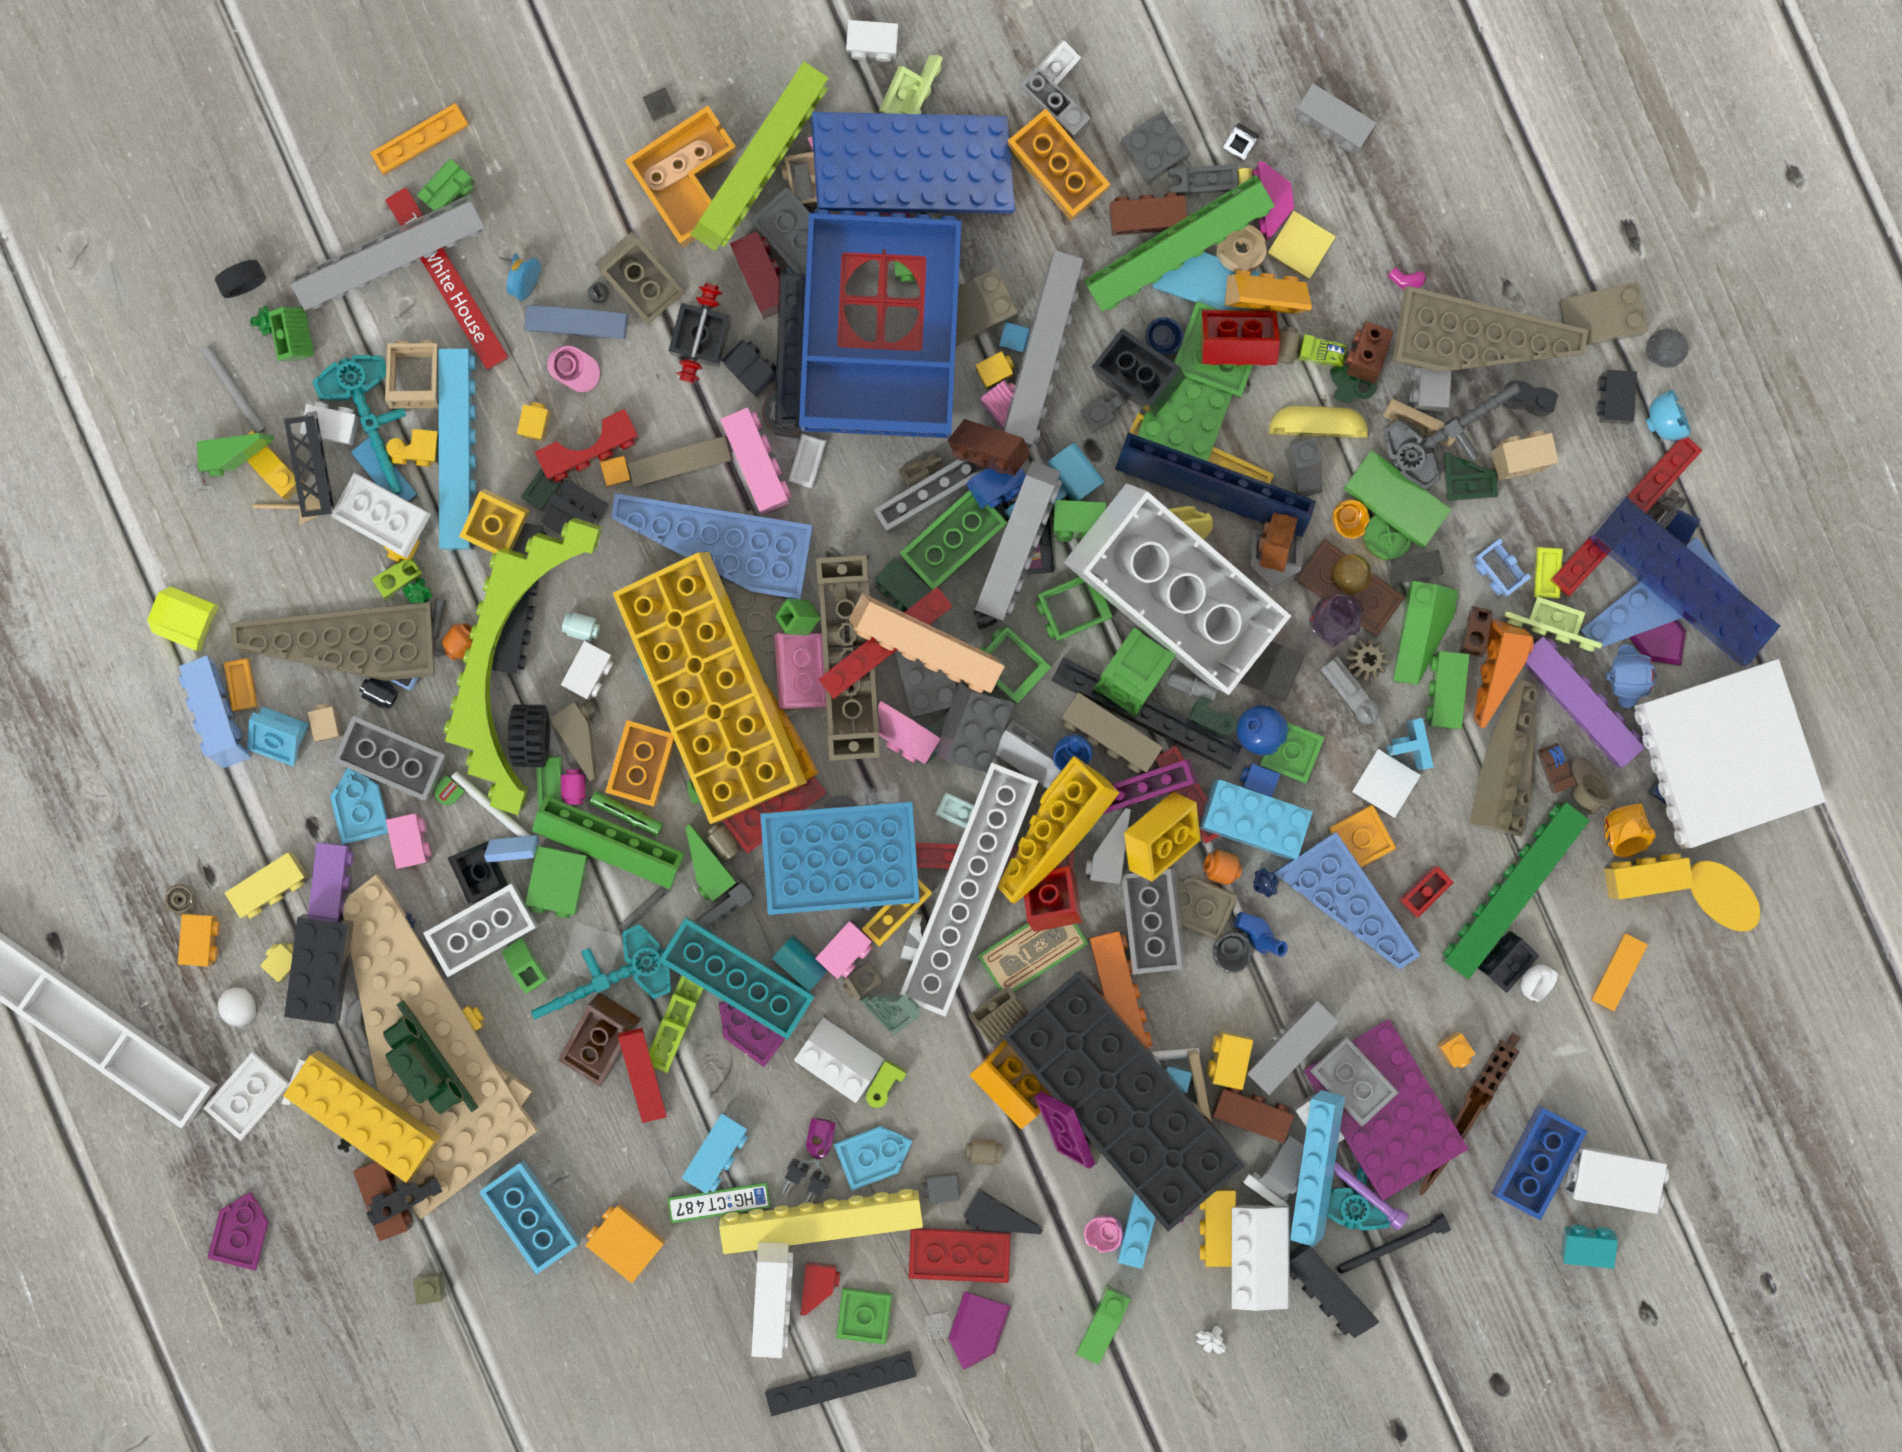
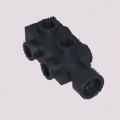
M434 1174L425 1178V1182L419 1185L413 1181L411 1183L402 1181L393 1186L394 1192L388 1195L382 1192L372 1197V1203L367 1205L370 1211L366 1212L372 1226L392 1218L431 1195L434 1197L442 1193L441 1186ZM409 1194L411 1201L406 1203L405 1197ZM387 1206L389 1212L384 1216L382 1209Z

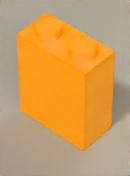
M619 1203L616 1208L610 1206L604 1213L602 1218L605 1221L600 1228L595 1225L587 1234L586 1238L589 1241L585 1246L630 1283H633L663 1246L665 1240Z

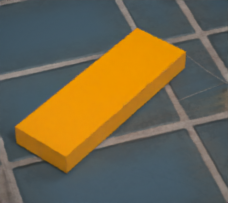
M1624 933L1590 1000L1611 1011H1615L1648 944Z

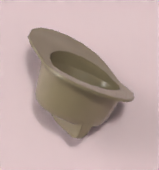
M1575 759L1572 763V772L1577 780V785H1575L1573 791L1575 800L1588 814H1594L1603 806H1613L1616 801L1615 796L1607 786L1599 770L1586 759Z

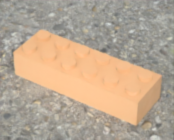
M864 593L861 594L849 618V621L854 626L853 630L857 631L856 634L867 640H871L874 637L876 641L880 642L879 645L891 651L895 647L905 658L914 662L918 658L930 670L938 672L941 669L942 672L947 674L948 678L958 683L962 679L969 685V688L979 693H982L983 690L991 693L1005 667L995 656Z

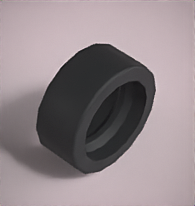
M247 260L223 270L215 277V282L224 298L245 294L257 288L266 280V276L257 260Z

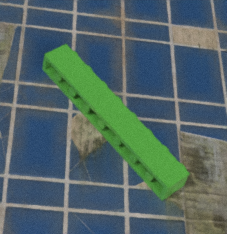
M1255 175L1084 279V282L1101 311L1113 309L1120 303V300L1127 296L1132 297L1136 295L1143 286L1159 281L1166 272L1179 269L1183 266L1184 261L1191 257L1195 258L1202 255L1206 248L1212 244L1223 242L1227 235L1234 231L1243 230L1249 225L1250 221L1266 216L1270 209L1275 206L1262 182Z

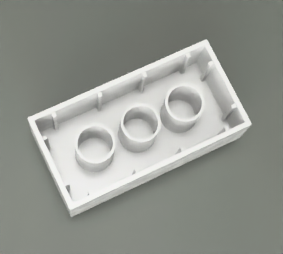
M1127 483L1064 561L1066 566L1161 646L1174 653L1180 662L1205 683L1227 695L1231 693L1291 617L1287 611L1148 491Z

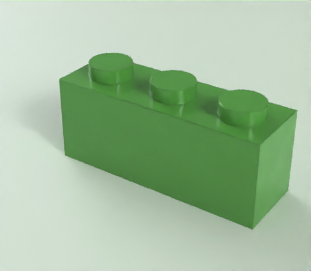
M1438 651L1435 656L1431 657L1430 671H1434L1433 681H1429L1428 696H1431V704L1426 707L1425 721H1429V727L1462 729L1469 654Z

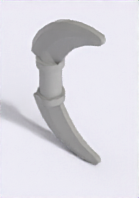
M358 996L347 1010L345 1028L354 1032L360 1043L361 1049L359 1053L371 1059L368 1038L362 1028V1008L360 997Z

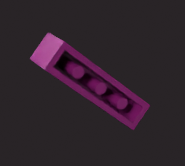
M1191 759L1182 760L1112 784L1120 793L1103 815L1197 784L1198 780Z

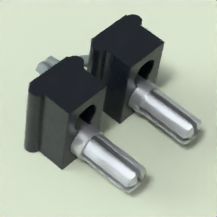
M816 1158L813 1160L803 1159L801 1161L792 1159L788 1165V1172L785 1176L787 1181L781 1190V1194H784L791 1181L784 1195L788 1196L794 1184L798 1185L801 1178L806 1176L809 1167L804 1163L813 1164L816 1162V1167L821 1172L813 1171L807 1188L809 1193L803 1203L808 1202L812 1193L813 1196L810 1202L813 1203L816 1196L820 1197L824 1189L828 1188L831 1179L825 1175L824 1169L819 1164L820 1160Z

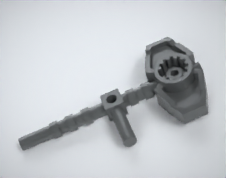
M1515 383L1499 394L1491 396L1486 402L1480 403L1475 409L1469 410L1464 416L1460 418L1455 416L1444 424V428H1440L1435 434L1429 435L1426 439L1423 438L1424 433L1400 417L1383 429L1390 459H1394V465L1401 469L1400 474L1426 490L1441 479L1434 447L1439 442L1448 439L1449 436L1451 439L1455 437L1470 460L1476 459L1479 453L1464 433L1465 426L1471 422L1474 423L1482 415L1485 416L1490 413V410L1498 408L1500 404L1521 392L1520 387Z

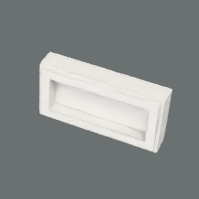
M802 434L788 482L813 489L826 440Z

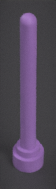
M1335 1161L1334 1173L1388 1216L1389 1224L1398 1231L1410 1215L1402 1208L1400 1210L1397 1207L1393 1208L1384 1200L1382 1201L1377 1194Z

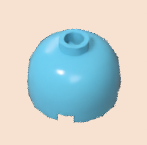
M1673 389L1660 394L1651 402L1649 408L1650 417L1646 419L1651 433L1656 431L1659 437L1667 441H1677L1691 436V429L1683 407L1679 403L1676 404L1679 398Z

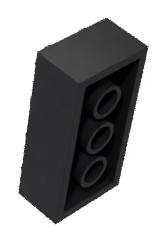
M309 914L297 917L284 1017L335 1024L340 1021L354 921Z

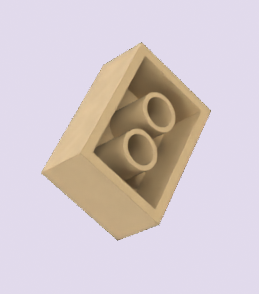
M1544 430L1529 433L1523 439H1520L1519 436L1506 438L1500 444H1496V448L1490 452L1497 481L1545 471L1559 463L1553 434H1545Z

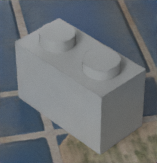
M1289 1135L1285 1142L1280 1143L1258 1182L1281 1199L1289 1193L1293 1195L1298 1189L1304 1145Z

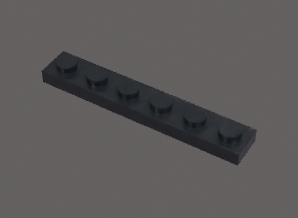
M779 273L776 424H799L806 275L804 273Z
M907 1351L765 1390V1395L771 1416L914 1378L917 1377L911 1352Z

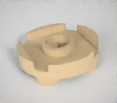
M1248 225L1241 231H1234L1227 235L1223 242L1217 244L1216 256L1221 264L1230 271L1244 270L1251 272L1256 270L1264 261L1267 252L1266 240L1257 228ZM1236 245H1246V253L1238 252Z

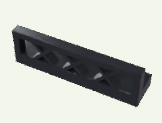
M317 411L307 412L305 416L285 418L284 424L302 517L332 514L335 507ZM305 422L307 432L302 439L293 434L291 424ZM307 436L309 444L304 441ZM294 440H296V441L298 442V445H297L296 447H295ZM301 445L310 450L311 458L307 463L297 458L296 451ZM311 461L313 464V468L308 466L311 463ZM305 469L315 475L316 481L311 488L301 481V475ZM316 485L318 493L313 490ZM303 489H305L306 491H308L305 496H304ZM309 494L319 499L321 509L307 510L305 500Z

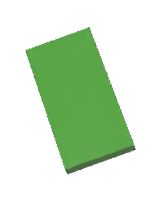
M1371 450L1343 490L1423 549L1452 509L1428 491L1400 474V470Z

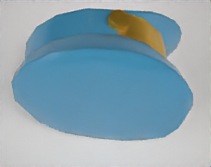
M517 253L513 255L507 279V293L516 297L519 301H523L530 296L538 281L541 263L537 258L521 260Z

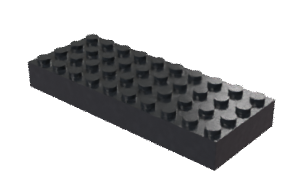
M1082 970L1076 972L1002 1036L1051 1095L1074 1109L1084 1134L1167 1232L1246 1166L1247 1163Z

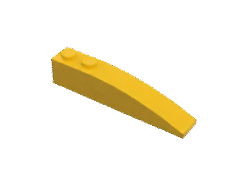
M1073 756L1043 794L1040 800L1042 804L1037 814L1032 816L1029 822L1031 826L1026 836L1021 838L1018 844L1019 850L1015 858H1011L997 886L998 889L1011 903L1015 904L1076 847L1120 792L1104 776L1079 758Z

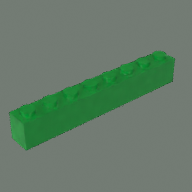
M1561 802L1560 805L1556 803L1548 812L1550 818L1547 822L1538 825L1532 834L1535 837L1531 843H1525L1517 853L1520 857L1515 864L1511 862L1502 873L1505 877L1499 884L1497 882L1493 884L1487 893L1489 898L1484 904L1480 902L1472 912L1474 917L1470 923L1465 922L1458 930L1457 934L1459 937L1454 944L1450 942L1442 951L1444 957L1441 961L1463 978L1470 979L1590 820L1567 802Z

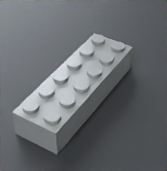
M1032 461L976 605V611L1002 621L1006 613H1012L1045 528L1043 525H1046L1062 481L1058 480L1061 471Z

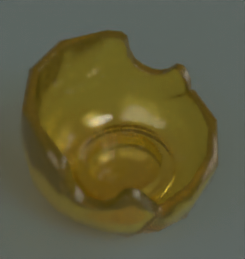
M1346 554L1338 559L1334 566L1335 582L1346 593H1361L1369 587L1372 581L1370 564L1364 557L1358 554Z

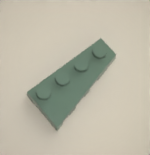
M865 994L859 1000L893 1036L922 1014L918 1010L919 1005L911 997L907 998L905 995Z

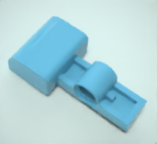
M1075 442L1045 464V466L1061 471L1058 480H1061L1062 484L1055 500H1062L1067 496L1070 501H1081L1105 483L1104 479ZM1015 503L1003 512L1008 520Z

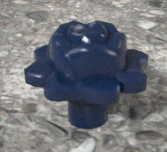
M1262 868L1260 871L1255 872L1253 888L1256 892L1264 894L1269 898L1277 894L1279 882L1273 872H1268L1265 868Z

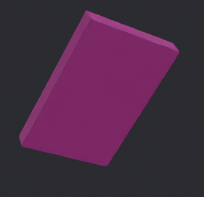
M1041 1091L1035 1096V1099L1057 1152L1087 1169L1092 1168L1096 1163L1074 1109Z

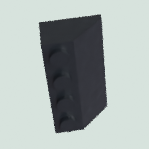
M1301 1243L1290 1254V1277L1293 1280L1299 1278L1304 1284L1301 1289L1311 1299L1315 1296L1321 1302L1318 1307L1328 1318L1333 1315L1339 1321L1336 1326L1345 1336L1350 1333L1353 1338H1356L1379 1323L1375 1315L1311 1246Z

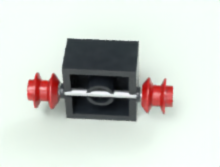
M705 283L704 287H698L702 291V295L695 299L701 305V308L681 303L668 350L672 356L684 358V360L678 362L683 366L682 371L676 372V374L680 376V381L694 384L695 380H700L696 376L698 370H703L699 363L719 368L732 321L730 315L711 311V308L720 306L716 298L719 295H723V293L718 291L719 286Z

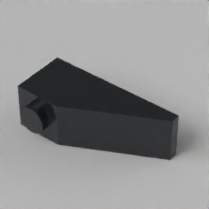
M979 1188L963 1213V1217L966 1219L965 1223L975 1230H978L980 1227L984 1230L1041 1234L1043 1231L1042 1226Z

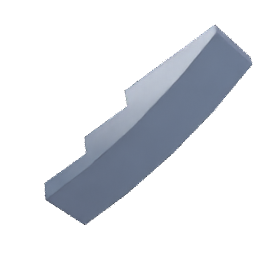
M527 305L524 330L528 332L553 333L556 335H577L588 338L626 339L628 314Z

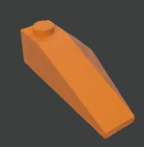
M1493 618L1491 620L1486 649V663L1480 667L1483 687L1480 686L1477 690L1473 720L1481 728H1485L1526 663L1528 654L1532 652L1534 646L1533 637L1525 629Z

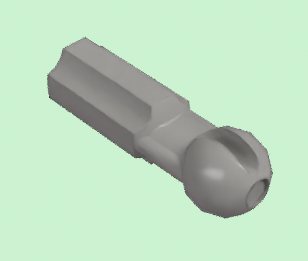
M1338 656L1320 669L1361 723L1372 724L1379 718L1380 708L1378 704L1372 701Z

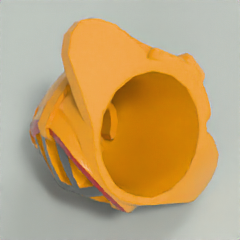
M1642 803L1616 808L1604 818V840L1608 848L1618 857H1632L1647 851L1648 846L1652 844L1653 839L1656 837L1654 829L1650 827Z

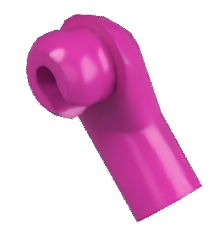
M1397 267L1388 275L1403 290L1407 286L1420 288L1426 281V275L1421 271L1405 275Z

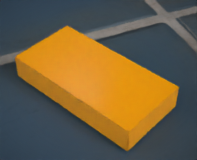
M250 658L223 662L232 712L257 708L258 702Z

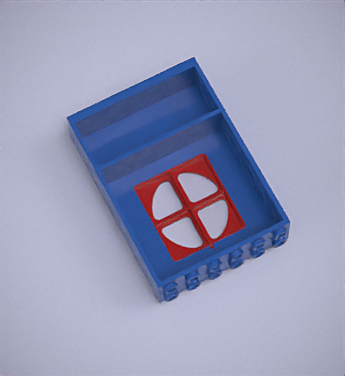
M817 209L815 213H809L799 414L800 431L930 438L951 437L961 221L956 220L955 216H941L940 220L931 219L930 215L924 214L916 215V218H906V214L892 213L891 217H880L878 212H866L865 216L855 215L854 211H840V215L830 214L829 210ZM877 260L879 262L878 294L876 296L846 294L845 288L853 272L865 262ZM891 261L900 262L913 274L920 290L918 298H897L887 295L888 264ZM846 305H871L877 308L876 339L873 342L863 340L852 330L844 313ZM891 306L917 308L919 315L910 332L897 342H886V309Z

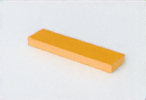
M454 103L373 150L370 154L382 174L386 175L465 129L469 124L458 105Z

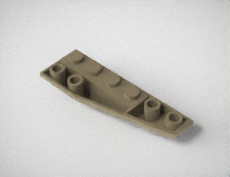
M1520 680L1500 716L1479 774L1469 824L1487 830L1522 837L1523 829L1526 826L1528 805L1531 801L1538 695V686Z

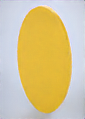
M1699 861L1691 867L1694 888H1690L1691 893L1698 905L1709 917L1735 931H1749L1757 926L1760 920L1759 903L1754 892L1742 877L1730 868L1714 861Z

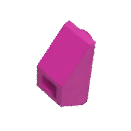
M1262 161L1257 163L1256 170H1253V176L1256 175L1262 182L1275 206L1270 209L1266 216L1259 219L1260 232L1265 235V240H1270L1293 211L1294 202L1291 182Z

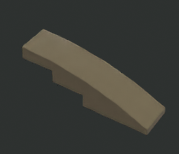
M723 436L628 463V467L635 488L732 461L733 456L728 437Z

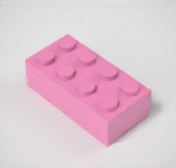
M747 407L721 418L722 425L761 515H767L790 505L788 498L792 497L786 482H780L778 478L782 472L776 459H770L768 453L772 452L766 435L761 436L758 431L762 429V425L756 412L751 413Z

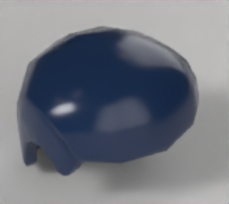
M1168 317L1156 318L1146 328L1145 339L1147 345L1160 354H1173L1182 346L1184 334L1182 327L1176 320Z

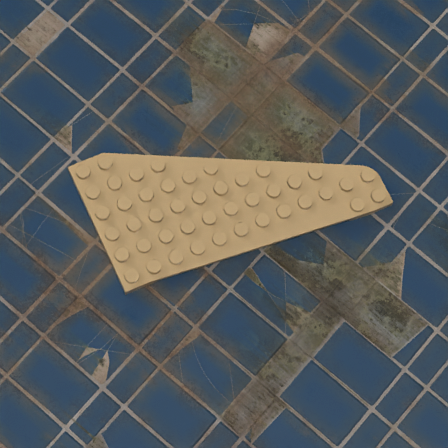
M377 874L348 896L344 903L343 916L344 920L354 921L350 951L378 1092L441 1135V1138L415 1177L408 1181L409 1183L412 1181L416 1182L419 1185L425 1182V1178L434 1174L441 1186L442 1193L434 1197L431 1195L412 1206L418 1217L422 1219L539 1129L523 1107L519 1105L406 919V914L396 897L380 875ZM403 1000L406 1002L477 1103L479 1108L471 1112L464 1101L443 1114L437 1113L428 1100L419 1104L388 1063L386 1053L392 1050V1048L386 1042L383 1031L403 1016L397 1007L399 1002ZM395 1175V1181L397 1185L403 1180H401L399 1177ZM409 1194L405 1197L408 1203L411 1201Z

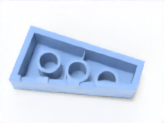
M204 656L179 666L182 674L179 675V681L183 689L187 690L189 697L186 698V703L189 710L194 712L196 720H193V725L196 732L201 734L203 742L200 743V747L204 756L209 757L222 768L251 758L249 751L245 750L240 744L239 739H242L243 735L235 721L231 720L234 712H232L228 699L222 696L226 694V690L215 662L208 656Z

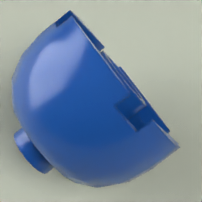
M1256 705L1242 713L1237 723L1236 732L1238 740L1245 749L1255 755L1267 756L1277 752L1281 744L1285 743L1288 735V725L1286 719L1279 711L1270 706Z

